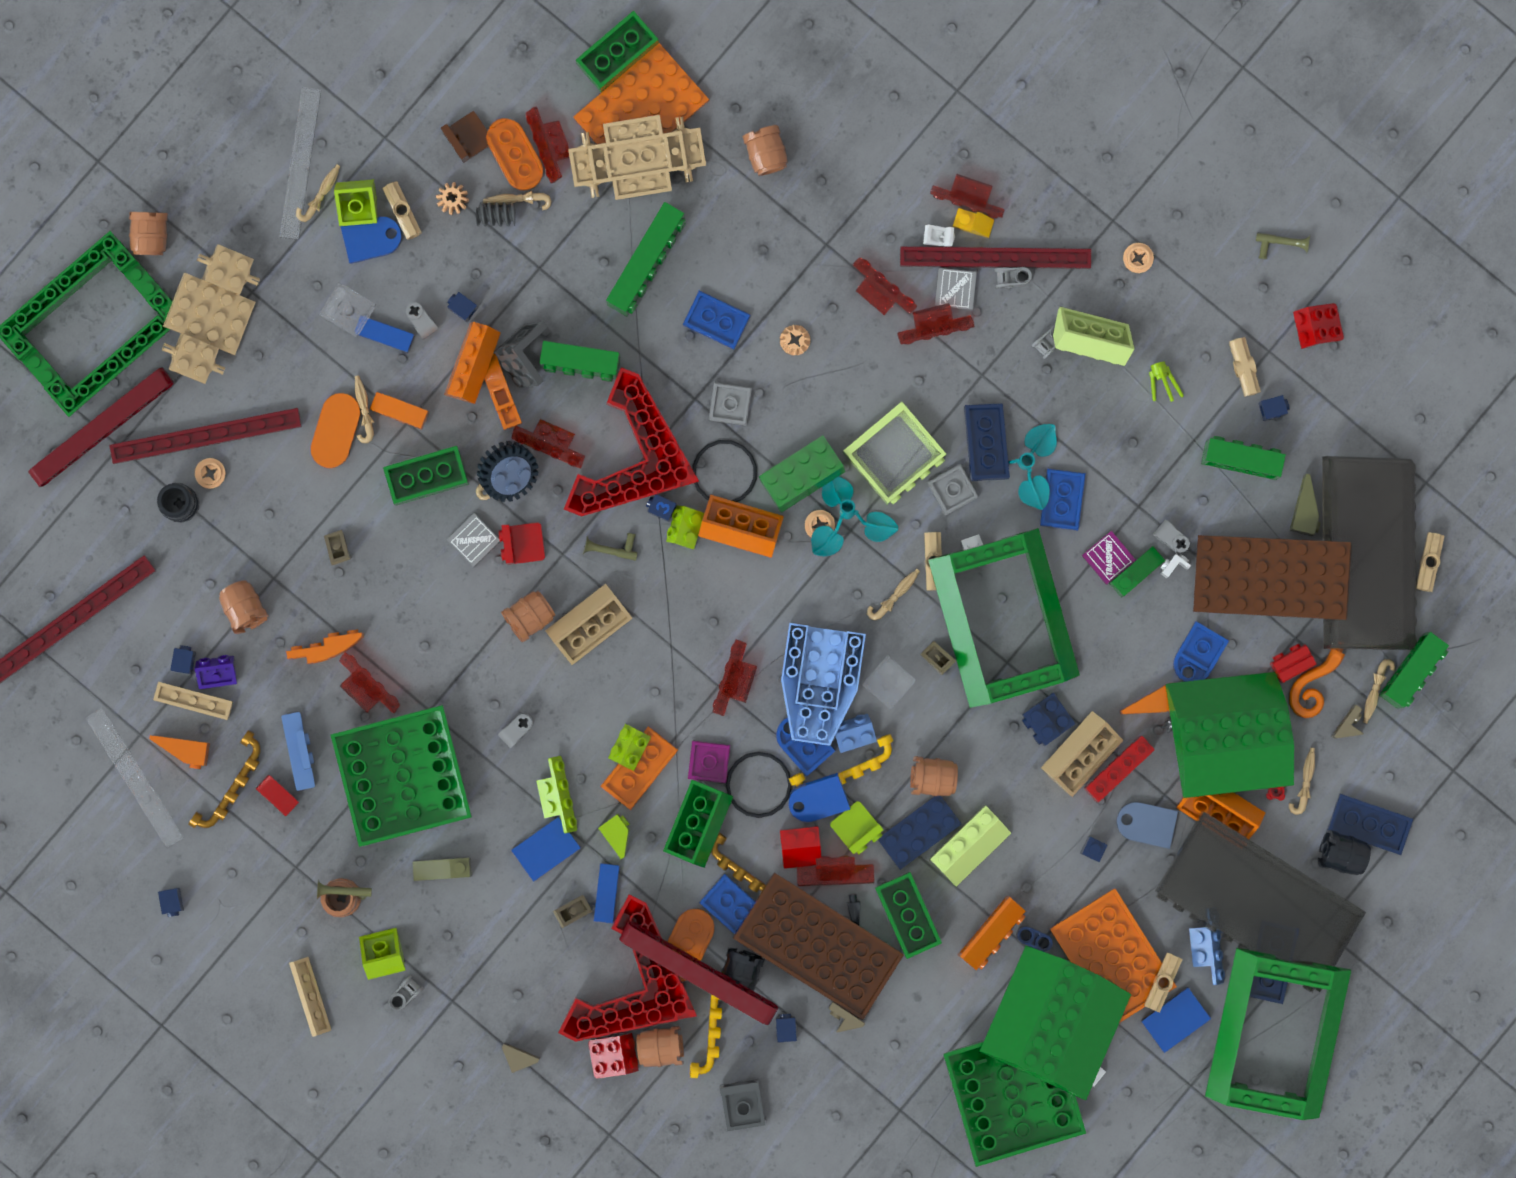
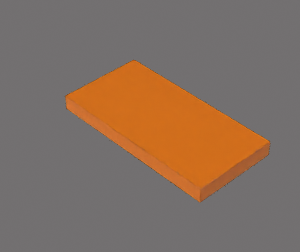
M649 726L643 733L651 738L635 770L632 771L618 764L600 786L629 810L634 807L678 751V749Z

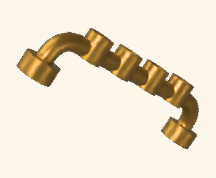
M248 730L240 742L246 747L250 744L253 752L212 817L204 821L201 819L203 815L196 811L188 825L193 828L196 826L210 828L219 819L223 821L229 812L226 810V807L229 803L234 804L239 796L236 793L240 786L244 788L249 780L247 774L250 770L254 772L260 763L257 761L261 752L260 745L253 738L255 735L253 732Z
M719 832L711 851L714 858L718 860L717 865L725 871L727 868L734 871L732 876L740 882L743 879L750 883L748 887L754 892L762 891L766 885L761 880L718 851V845H723L727 840Z

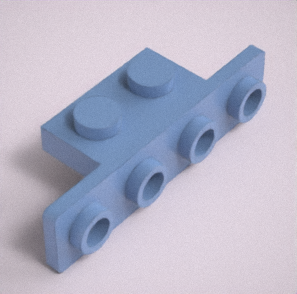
M296 712L282 715L281 718L296 790L315 787L311 764L314 763L312 752L308 753L307 745H310L309 734L304 733L301 714Z
M1216 906L1205 908L1207 927L1190 928L1189 932L1193 967L1211 966L1213 985H1219L1224 983L1225 971L1222 967L1223 952L1220 948L1221 932L1218 930L1219 913L1216 911Z

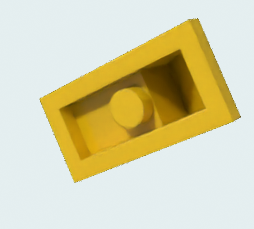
M958 208L952 227L989 238L994 219L978 211L973 213Z

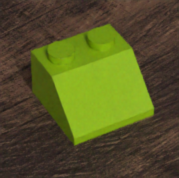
M374 179L336 182L334 195L339 226L377 223V195Z
M617 814L598 829L620 859L626 857L630 831L627 826L630 823L624 815L620 817Z
M397 928L359 937L362 965L368 980L406 971Z

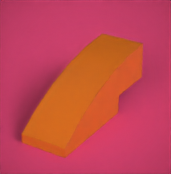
M376 392L369 409L421 430L429 414V411L379 392Z

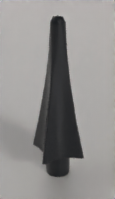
M850 894V902H847L851 921L859 926L861 902L857 901V894Z

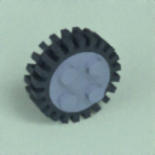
M506 441L505 446L503 442H500V448L493 445L491 447L493 452L490 453L487 450L485 454L488 457H481L480 460L483 464L478 463L477 467L480 471H477V476L479 477L477 479L486 493L493 497L494 500L498 501L500 499L501 502H505L507 499L511 502L513 501V496L518 500L520 499L519 493L522 492L525 496L527 494L525 489L531 490L533 488L530 482L536 483L537 481L534 476H538V464L535 457L523 444L520 445L515 441L514 443Z

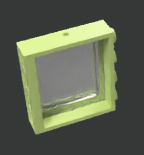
M903 402L899 403L843 450L844 455L887 505L890 502L895 504L901 498L900 494L904 490L909 492L916 486L914 482L919 478L923 480L931 473L929 469L934 465L936 467L940 466L945 461L944 457L946 456L943 449Z

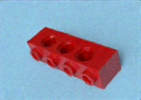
M1139 736L1087 784L1084 789L1096 802H1100L1155 749L1143 736Z

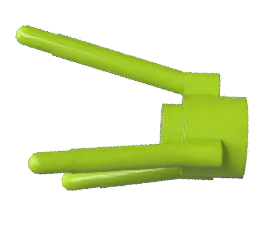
M1165 361L1150 366L1152 371L1149 372L1151 378L1153 401H1156L1155 377L1157 380H1163L1171 402L1174 401L1166 379L1167 377L1170 378L1180 397H1184Z

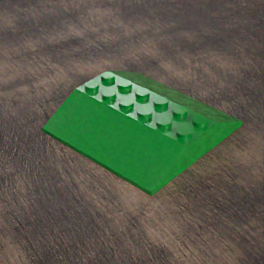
M1275 672L1165 684L1183 798L1294 785V740L1289 709Z
M443 705L331 734L359 847L472 817Z
M1025 946L980 1048V1052L1083 1100H1087L1131 994L1100 975L1072 962Z
M984 1040L943 1054L975 1167L1086 1134L1075 1095L980 1052Z

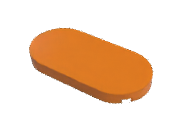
M501 118L493 122L487 131L486 140L508 183L518 190H530L536 187L541 181L543 166L523 128L518 122L507 118Z
M338 393L330 396L324 402L311 443V454L315 462L324 468H335L342 465L350 453L361 411L357 401L348 394Z
M689 909L678 918L667 942L701 961L714 934L713 919L704 910ZM680 977L682 982L686 981V979Z

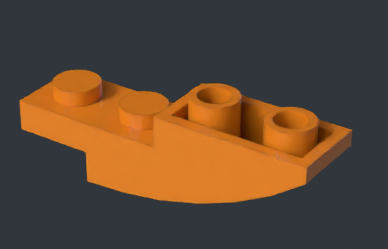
M494 353L484 379L503 429L507 430L522 424L498 358Z
M358 629L347 631V635H339V632L329 633L328 637L323 638L324 646L321 643L310 644V648L304 649L302 646H293L291 651H286L287 659L307 657V664L332 659L355 646L364 638V633H359Z

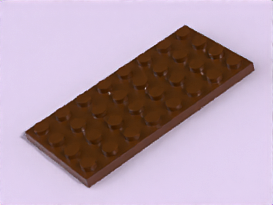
M1198 535L1193 612L1347 620L1352 543Z
M775 872L733 936V939L862 1020H864L904 956L903 953Z

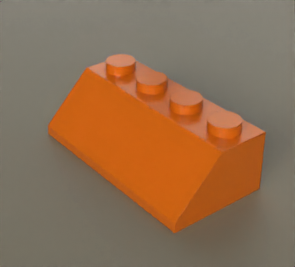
M476 322L469 324L444 395L472 404L476 403L501 332L484 324Z
M710 495L698 536L772 558L784 516Z
M1236 793L1191 798L1182 797L1176 807L1240 849L1244 847L1260 827L1266 813Z
M1006 896L959 952L958 956L976 971L978 968L982 970L988 963L987 957L991 953L994 955L1001 947L999 943L1002 939L1007 940L1013 933L1011 928L1015 924L1019 925L1026 917L1024 913L1026 911L1011 897Z

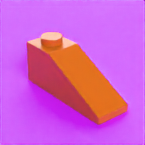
M1166 685L1120 710V714L1162 713L1169 711Z
M150 735L149 739L183 763L190 764L189 768L201 769V766H207L210 743Z

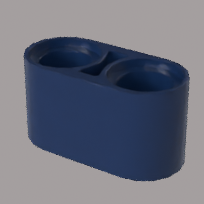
M1021 926L1016 932L1018 941L1037 950L1045 952L1052 947L1051 937L1033 928ZM1025 929L1029 930L1031 934L1028 940H1022L1020 936L1021 932ZM1042 937L1048 939V945L1045 948H1041L1038 945V941Z

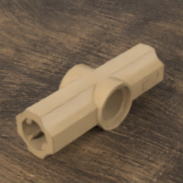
M398 181L383 187L382 189L406 239H413L422 234ZM400 207H406L407 212L404 215L397 213Z
M1242 337L1229 341L1234 359V371L1240 380L1244 397L1260 393L1255 361L1250 355L1246 338Z
M941 532L924 533L926 591L936 590L928 560L931 556H942Z
M1427 533L1415 589L1433 592L1437 569L1440 565L1444 535ZM1428 557H1431L1434 560L1433 567H1428L1426 565V559Z
M1166 953L1159 972L1154 978L1153 986L1144 1004L1145 1007L1160 1013L1183 959ZM1162 977H1166L1168 980V985L1165 988H1161L1158 984Z

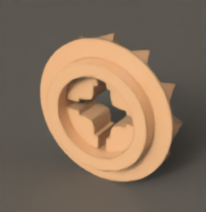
M1143 243L1131 244L1126 248L1123 255L1125 267L1131 272L1139 274L1147 271L1152 266L1154 260L1152 250ZM1134 253L1138 256L1145 254L1141 259L1142 264L1138 261L1132 263L1135 258Z
M792 325L786 327L781 333L780 345L787 354H803L810 345L809 333L802 326ZM790 333L795 337L802 335L798 340L800 347L795 343L789 344L792 340Z
M207 458L200 461L196 466L195 478L202 487L212 489L219 487L224 482L225 468L217 459ZM206 467L212 471L217 470L213 474L215 480L211 477H205L208 473Z
M813 511L805 520V531L809 537H812L815 530L812 527L817 524V517L821 523L828 522L825 526L831 527L833 531L835 530V520L827 511Z

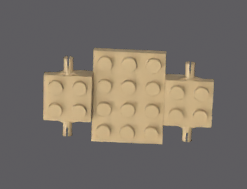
M660 115L603 124L606 143H590L589 132H585L587 140H585V134L581 133L583 145L568 149L574 187L589 186L591 198H594V190L596 197H599L597 185L612 181L615 200L672 191L669 172L684 171L685 182H689V179L692 182L691 170L696 167L706 166L700 128H685L683 117H680V123L678 117L675 118L677 129L673 132L663 133Z
M217 244L214 254L210 258L202 254L198 255L200 258H197V261L207 265L202 279L187 273L183 274L163 327L180 333L175 347L166 343L162 347V351L172 354V361L168 370L206 384L208 376L212 371L221 375L224 373L221 370H225V367L215 364V358L219 349L232 355L236 354L255 305V301L240 296L246 282L257 286L258 282L256 281H260V278L250 275V268L254 259Z

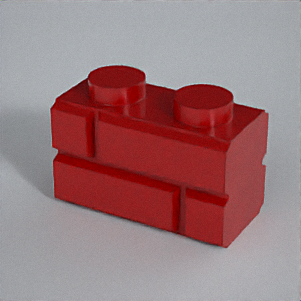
M1298 643L1289 648L1291 652L1286 655L1282 652L1272 657L1274 661L1270 665L1277 674L1280 683H1284L1317 665L1306 644L1301 646Z

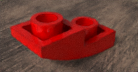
M270 775L256 788L284 816H287L299 803Z

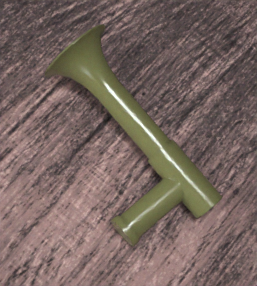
M1257 233L1256 241L1262 242L1258 258L1267 260L1269 243L1300 247L1307 254L1310 235L1305 239H1293Z
M627 533L625 549L596 544L590 541L587 535L583 555L588 551H597L636 561L637 552L632 551L636 535Z
M318 880L317 900L325 894L352 895L364 900L366 897L372 896V888L331 887L323 885Z

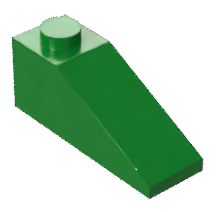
M1152 546L1109 584L1122 598L1159 567L1165 559Z

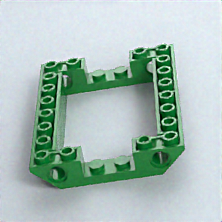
M109 231L0 325V339L44 387V390L64 413L70 417L171 330L163 327L173 301L118 238ZM112 261L159 315L71 389L25 335Z
M1039 528L928 560L970 708L992 704L1060 684L1080 676ZM1025 553L1055 661L1058 664H1048L1030 672L1006 679L1000 678L985 684L955 573Z
M1236 948L1205 1097L1226 1106L1293 1119L1309 1120L1319 1118L1351 969L1315 962L1312 965L1276 959L1273 954ZM1254 976L1327 990L1304 1097L1290 1092L1279 1095L1248 1089L1247 1084L1231 1083Z

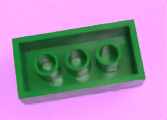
M632 11L576 59V64L596 88L603 92L659 44V40L641 18Z
M543 341L540 366L545 369V372L556 373V370L568 376H575V373L581 374L583 378L593 379L594 376H597L602 381L612 382L613 379L617 378L621 357L619 352Z
M821 436L760 475L759 479L782 513L846 471L825 437Z
M1214 436L1205 442L1201 460L1202 465L1277 480L1282 475L1286 454L1281 453L1282 450L1275 448L1264 450L1262 449L1263 446L1256 444L1245 446L1242 441L1232 440V442H1227L1225 438Z
M458 446L383 467L395 506L469 485Z
M1432 632L1423 633L1382 689L1379 696L1397 709L1409 707L1415 699L1413 697L1414 693L1420 691L1426 684L1425 678L1428 675L1431 676L1437 669L1435 664L1439 660L1442 661L1447 655L1448 651L1446 649L1449 645Z
M691 780L663 852L705 868L733 796Z
M911 872L874 887L906 959L942 944Z

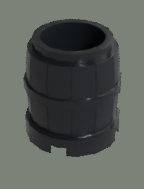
M172 483L160 490L157 497V505L164 517L174 522L183 523L190 521L198 512L199 498L192 488L182 483ZM178 498H181V501H185V505H182L181 509H178V506L175 505Z
M1329 830L1330 833L1326 832L1319 847V852H1322L1321 858L1318 857V865L1322 868L1337 870L1343 874H1363L1370 861V845L1354 836L1342 835L1333 830Z
M728 948L726 953L727 959L721 973L735 980L736 984L739 985L740 983L754 991L759 981L760 969L763 967L765 958L746 950L739 951L738 953L737 948Z

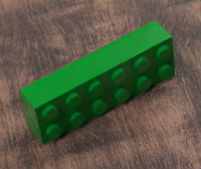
M666 202L663 203L607 297V306L626 317L629 313H634L638 306L637 299L639 297L642 298L646 293V284L648 281H653L657 274L656 267L658 264H663L667 257V249H671L676 242L675 235L677 232L681 233L686 225L685 215L682 211Z

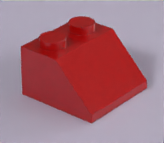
M818 826L780 830L784 869L822 865Z

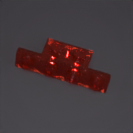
M533 107L526 112V120L530 125L533 140L537 144L540 159L543 161L546 169V176L552 184L562 178L557 161L569 158V146L560 121L543 124L538 108Z
M956 174L951 191L934 185L930 191V194L936 199H947L954 205L968 206L974 212L983 211L992 218H1002L1005 211L1003 208L987 203L992 185Z
M859 257L852 264L866 276L865 280L856 289V292L883 315H886L895 303L900 305L909 314L917 308L912 298L901 293L898 286L887 281L884 274L873 269L867 260Z
M947 303L912 312L915 329L898 332L897 336L900 344H912L914 341L929 340L939 335L945 336L956 331H967L975 327L971 315L953 319L951 306Z
M542 419L539 420L533 433L519 426H515L511 438L516 442L548 454L554 459L564 461L570 466L581 469L585 459V455L569 449L575 436L574 433Z
M736 639L731 646L729 661L725 665L723 680L719 684V692L713 702L712 712L724 716L729 698L744 703L747 701L757 666L742 662L747 645L743 641Z
M345 652L339 661L352 674L341 683L340 687L367 713L379 701L392 713H395L400 707L397 698L390 695L380 682L375 681L371 677L367 669L362 668L352 655Z
M847 855L837 858L823 856L816 858V867L797 868L798 886L871 884L875 882L873 864L855 865V857Z

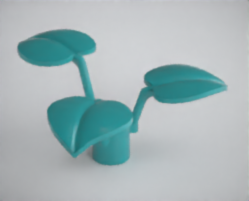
M1043 424L1031 429L1026 434L1024 440L1025 446L1032 449L1031 452L1022 454L1019 459L1008 461L1009 464L1018 463L1021 469L1027 470L1028 480L1020 484L1018 495L1023 503L1039 510H1043L1046 507L1050 489L1044 477L1039 475L1033 479L1031 478V467L1035 464L1033 454L1035 452L1040 457H1046L1054 452L1057 445L1054 424Z
M838 476L822 487V498L830 507L840 504L839 521L834 531L829 526H820L814 530L811 537L812 553L825 557L840 551L844 539L837 532L843 519H851L854 515L866 526L864 529L866 537L874 542L887 540L898 531L899 527L891 517L882 512L869 513L867 515V522H865L860 516L859 511L855 510V503L851 500L854 494L852 485L847 480Z

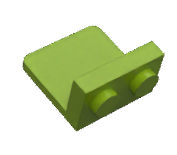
M859 801L855 802L850 810L844 811L830 823L831 828L852 854L857 852L859 855L868 848L866 844L869 841L875 842L883 836L881 834L883 831L882 827Z

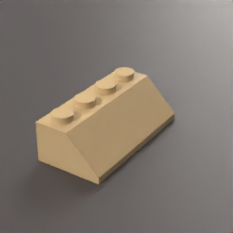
M604 584L546 629L545 632L571 665H573L629 622L632 617L610 588Z
M1092 711L1046 761L1041 769L1066 793L1073 797L1123 742V739L1105 720Z

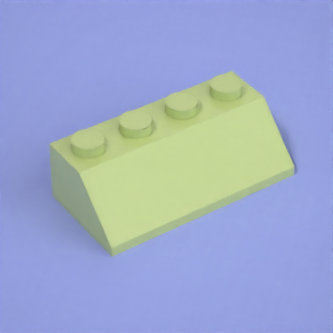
M1059 307L1053 333L1055 348L1092 357L1096 360L1126 365L1134 351L1129 324Z
M983 806L930 860L957 887L1011 832L987 806Z

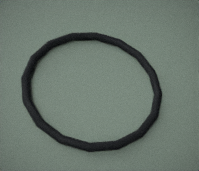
M717 440L707 444L697 454L692 465L695 475L696 465L700 456L708 448L717 444H732L741 448L749 456L753 465V480L749 489L741 497L731 501L738 502L743 500L752 491L757 480V465L753 455L744 445L732 440ZM698 482L694 483L697 491L706 500H709L710 497L700 488Z
M763 752L746 754L735 761L728 772L726 781L727 794L731 795V775L739 763L749 757H769L780 764L787 777V793L780 806L771 812L756 814L747 812L738 806L734 799L731 802L737 810L746 816L756 818L772 816L781 810L789 799L792 787L788 779L790 778V772L784 763L772 754Z

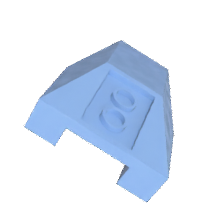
M789 623L781 682L792 740L831 745L858 691L866 634Z

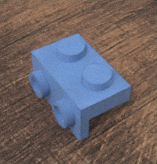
M868 714L857 715L855 718L846 721L843 720L835 735L840 753L877 742Z

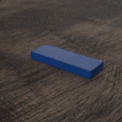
M361 315L354 330L356 335L407 353L414 338L412 333Z
M600 863L594 921L613 923L619 865Z

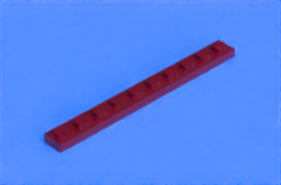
M901 246L900 267L1091 269V249Z
M294 408L112 444L109 447L112 463L119 464L301 428L302 425L299 409Z
M145 555L2 657L0 659V684L155 573L156 569Z

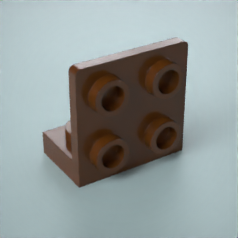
M474 111L451 126L445 124L441 127L443 134L463 163L489 147L486 140L487 129Z

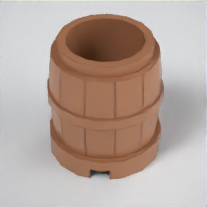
M777 125L760 128L759 131H752L742 136L744 144L747 146L749 160L758 176L775 173L787 167L786 149L779 135L780 130Z
M129 212V220H131L129 233L130 250L133 251V254L163 255V252L166 251V221H168V213Z
M246 580L233 583L219 593L223 612L230 621L234 634L245 633V628H251L252 630L263 624L267 617H269L266 610L262 607L258 594H256L252 585Z
M533 591L523 598L521 597L510 608L507 607L501 612L507 624L509 623L512 631L521 642H525L529 639V636L539 630L541 631L555 616L551 606L539 591Z
M914 756L913 761H916V766L911 768L910 788H914L911 794H927L932 796H950L955 794L958 779V766L956 763L940 758L923 759V757Z
M343 878L330 881L326 885L331 887H358L355 882ZM325 894L321 896L323 909L334 917H346L353 914L361 903V899L358 896L347 895L345 903L342 901L338 902V894Z
M673 1026L671 1029L654 1028V1030L642 1031L640 1034H637L639 1064L644 1065V1067H662L671 1064L683 1065L684 1061H680V1057H684L683 1038L677 1032V1030H681L680 1026Z

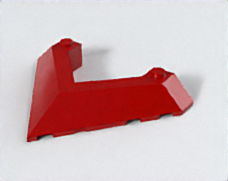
M621 367L606 405L625 413L644 461L597 481L578 474L563 510L581 517L699 482L640 375Z
M629 894L611 929L622 934L627 923L634 922L662 938L647 903ZM633 950L645 988L595 1005L575 997L558 1033L577 1042L696 1017L697 1015L679 975Z

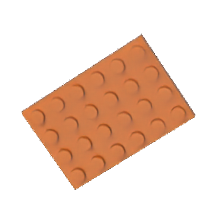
M659 43L573 118L585 132H589V137L596 144L606 143L603 128L605 123L660 115L662 132L669 133L677 129L675 118L679 117V123L680 117H683L684 122L687 121L709 102V99Z
M1115 888L1050 928V931L1070 962L1100 975L1131 994L1120 1022L1145 1007L1144 1004L1162 962ZM1166 977L1160 978L1158 982L1161 988H1165L1168 985ZM1173 981V986H1172V988L1169 990V992H1170L1171 990H1173L1174 988L1177 987L1176 984L1174 983V981Z

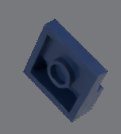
M1054 693L1022 714L1024 717L1022 719L1023 724L1027 729L1031 728L1035 733L1033 738L1039 745L1043 744V746H1046L1075 725V722Z

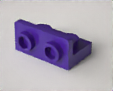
M221 655L213 659L205 657L196 661L195 673L198 688L206 689L237 684L234 656Z

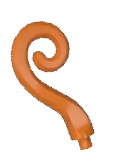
M1338 643L1335 650L1331 648L1326 660L1321 665L1301 675L1292 685L1289 693V704L1297 716L1312 718L1323 709L1324 697L1317 689H1307L1302 695L1303 700H1308L1310 697L1316 699L1315 706L1310 709L1301 706L1299 695L1306 684L1333 672L1341 664L1345 657V654L1342 653L1344 645Z

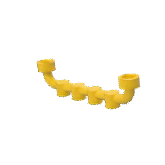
M891 734L877 739L879 747L884 746L883 754L838 773L842 785L847 783L845 779L853 776V779H857L864 775L863 771L870 768L872 772L882 767L880 763L886 761L892 752L891 742H893ZM803 772L788 778L791 786L796 785V787L803 784V781L806 780Z
M710 994L707 1062L703 1067H699V1063L691 1062L690 1078H698L699 1075L709 1072L714 1065V1058H719V1046H715L716 1039H720L721 1028L717 1027V1019L722 1017V1008H718V1000L720 999Z

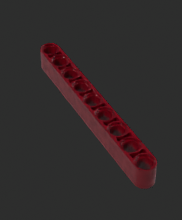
M163 367L157 369L34 465L28 473L39 487L45 486L167 391L174 384V381Z
M634 922L627 923L619 938L626 946L762 1024L769 1025L779 1009L772 1001L740 983L739 985L736 984V981Z

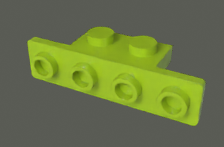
M561 756L548 758L552 777L536 781L544 818L560 815L564 833L577 831V820L574 816L573 802L570 798L564 762Z

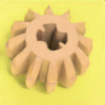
M455 182L452 183V188L446 183V190L439 188L440 193L443 195H436V198L441 200L437 205L438 207L443 206L442 212L444 213L449 209L450 215H453V210L460 214L459 207L465 210L466 206L463 203L469 202V199L465 197L468 192L462 191V185H459L456 189ZM450 195L457 197L455 198V202L452 203L451 200L448 201V199H450Z

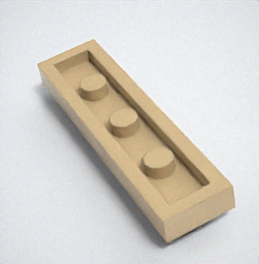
M158 682L153 699L154 701L229 720L233 701Z
M309 957L290 962V968L312 1037L332 1031Z

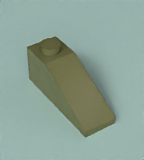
M1310 474L1303 475L1289 531L1313 536L1315 532L1318 533L1321 522L1318 521L1319 513Z
M471 858L413 861L414 881L472 877Z

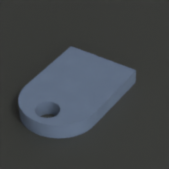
M1139 802L1129 803L1122 807L1117 815V828L1129 840L1170 849L1178 811ZM1124 814H1129L1132 817V822L1129 825H1124L1121 821Z

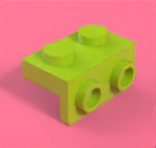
M677 505L672 514L673 519L667 531L666 542L694 550L704 512Z
M625 724L608 758L634 771L651 737Z

